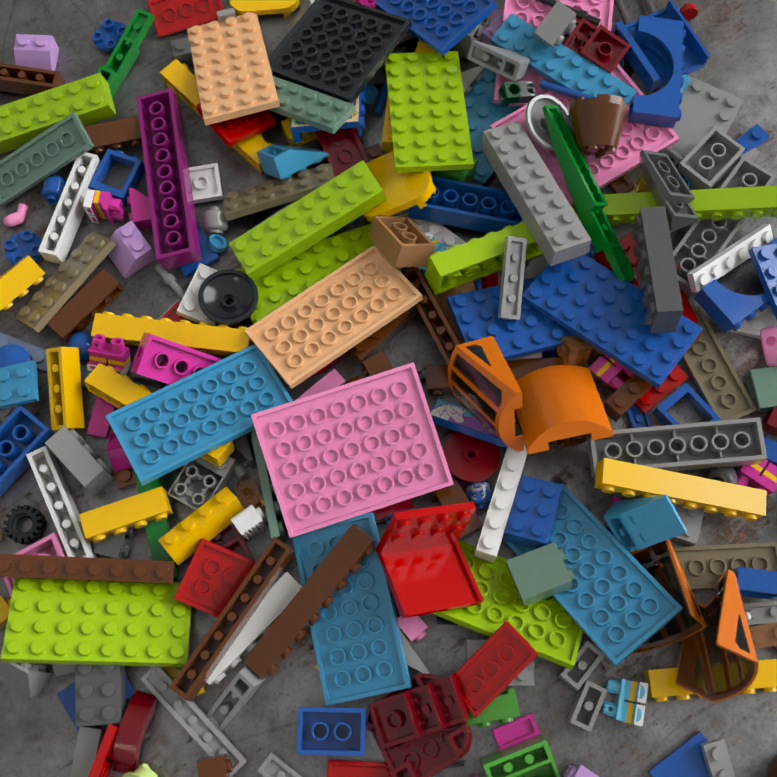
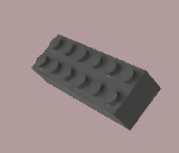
M665 206L640 207L638 216H635V228H632V239L636 241L634 254L638 256L639 260L637 261V272L641 273L640 290L644 291L642 305L647 310L645 324L649 326L650 333L675 332L683 313V305Z

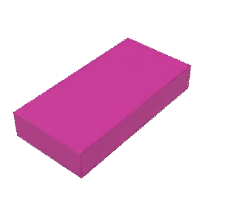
M97 396L87 435L108 439L111 426L105 415L116 411L117 407Z
M532 713L491 729L499 751L541 735Z

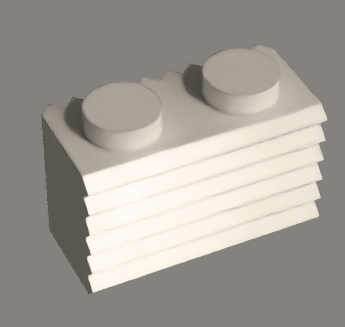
M251 504L231 518V521L245 540L250 541L254 536L257 537V534H260L261 531L264 532V529H267L265 523L268 522V519L259 507L255 509Z

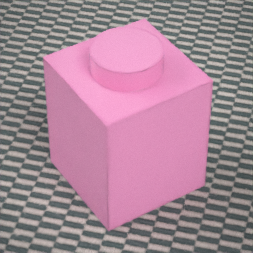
M400 616L397 618L399 629L411 643L414 640L419 642L427 635L425 630L428 626L419 616L404 619Z

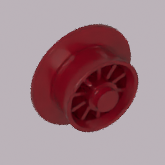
M455 432L448 437L443 446V453L449 471L460 481L473 483L485 481L496 472L499 466L500 454L495 444Z

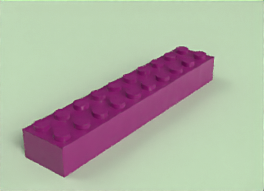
M172 88L136 97L156 260L165 270L201 261L202 257L180 101Z

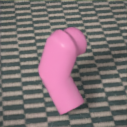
M20 203L17 212L4 217V225L14 227L22 224L25 220L28 206Z

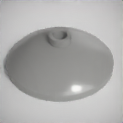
M541 94L531 99L526 107V126L536 143L547 150L555 151L542 107L545 105H557L573 135L569 112L555 97Z

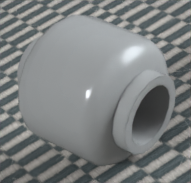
M209 207V210L203 213V229L208 232V235H223V232L228 229V221H226L221 207Z

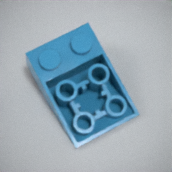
M272 144L257 151L264 173L281 180L288 179L292 176L291 174L307 169V166L323 161V158L329 156L327 152L311 147Z
M667 494L616 501L603 516L615 538L627 551L641 550L687 532Z

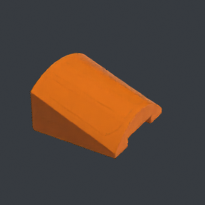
M554 365L532 371L516 380L522 391V407L514 409V414L520 433L524 436V444L528 454L550 450L548 442L588 433L592 441L613 436V430L589 368L575 365Z

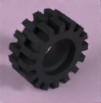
M20 505L16 506V510L11 509L12 514H7L5 517L8 520H4L3 523L6 525L4 527V531L7 532L6 536L22 545L37 542L36 538L40 539L42 537L40 535L41 532L45 533L46 530L43 528V526H46V522L43 521L45 519L44 515L39 510L28 505L23 507ZM29 517L32 520L31 529L25 533L18 530L19 521L22 518Z

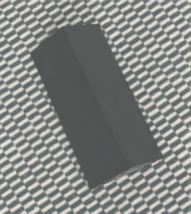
M642 150L640 152L639 169L657 206H665L670 233L696 222L699 217L690 205L695 197L669 156L664 153Z

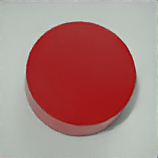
M693 3L685 4L679 9L687 21L693 20L698 15L697 6Z

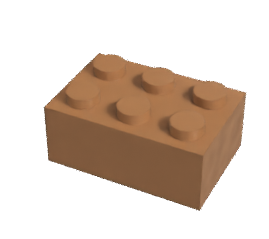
M374 216L369 238L389 259L393 266L397 268H420L421 266L428 265L429 258L434 253L436 245L408 216Z

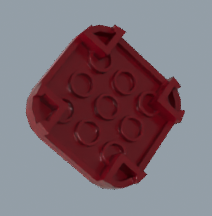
M419 673L414 675L415 678L411 680L412 687L393 691L384 698L441 678L433 674ZM370 712L368 714V722H366L368 731L372 732L392 777H433L465 756L472 744L470 726L467 721L419 738L382 749Z

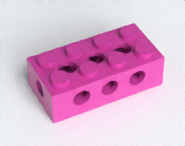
M144 332L130 371L170 385L195 373L197 368L199 370L204 369L222 359ZM162 355V361L157 364V357ZM180 361L181 367L179 370H176V364Z

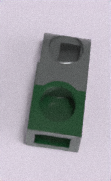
M504 82L498 90L500 105L508 106L510 103H529L531 99L536 97L534 82Z

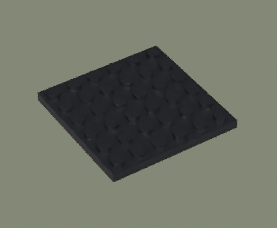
M315 0L268 57L272 76L352 104L412 27V22L410 19L350 0Z

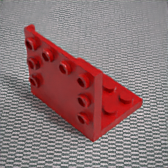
M474 502L394 512L376 548V553L402 619L479 605L484 600L458 543L459 537L476 510Z

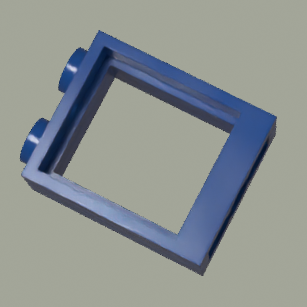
M107 149L88 187L90 190L110 192L113 198L121 199L122 205L128 207L127 196H130L129 188L136 190L145 173L143 161L137 156H128L120 150ZM114 161L133 168L122 190L103 184Z
M687 383L681 386L652 412L663 425L679 424L667 411L685 396L709 422L721 419Z
M737 567L731 570L737 578L741 596L777 600L776 571Z

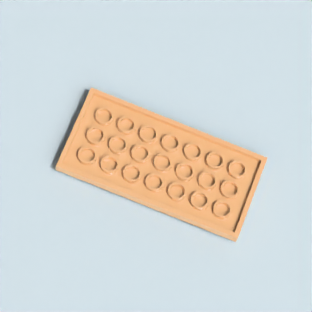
M247 12L236 16V18L228 17L222 22L211 21L208 24L196 25L187 29L205 125L280 107L257 13Z
M373 245L244 331L289 388L293 389L423 300V297L409 280L393 266L389 259Z

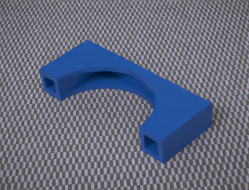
M639 15L634 27V40L636 43L649 47L662 58L668 71V83L664 88L655 93L634 95L629 105L628 122L673 128L676 122L680 121L682 110L679 109V105L683 98L680 89L684 80L681 77L684 69L682 57L685 52L683 41L686 35V30L683 29L684 21Z
M777 237L770 241L767 245L776 244ZM716 279L701 288L694 297L695 301L725 334L732 329L735 332L744 325V320L749 322L757 316L756 312L758 310L763 312L770 306L766 293L759 295L738 294L722 286Z

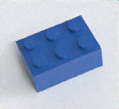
M521 475L504 531L505 540L533 549L548 545L562 501L563 485Z
M298 708L297 755L365 756L366 708Z

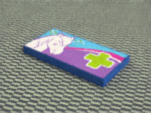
M440 398L436 399L430 412L434 424L506 448L507 445L469 409Z

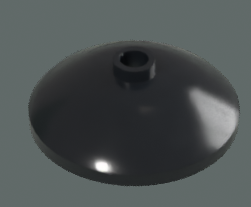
M225 269L211 274L203 281L198 292V302L203 314L211 321L222 325H233L246 320L255 311L258 304V290L254 281L247 274L238 270ZM228 301L233 302L231 305L226 304Z

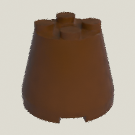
M597 94V97L584 100V97L581 96L569 102V117L574 139L583 157L591 155L595 156L596 159H606L608 154L616 153L628 113V103L624 102L623 97Z

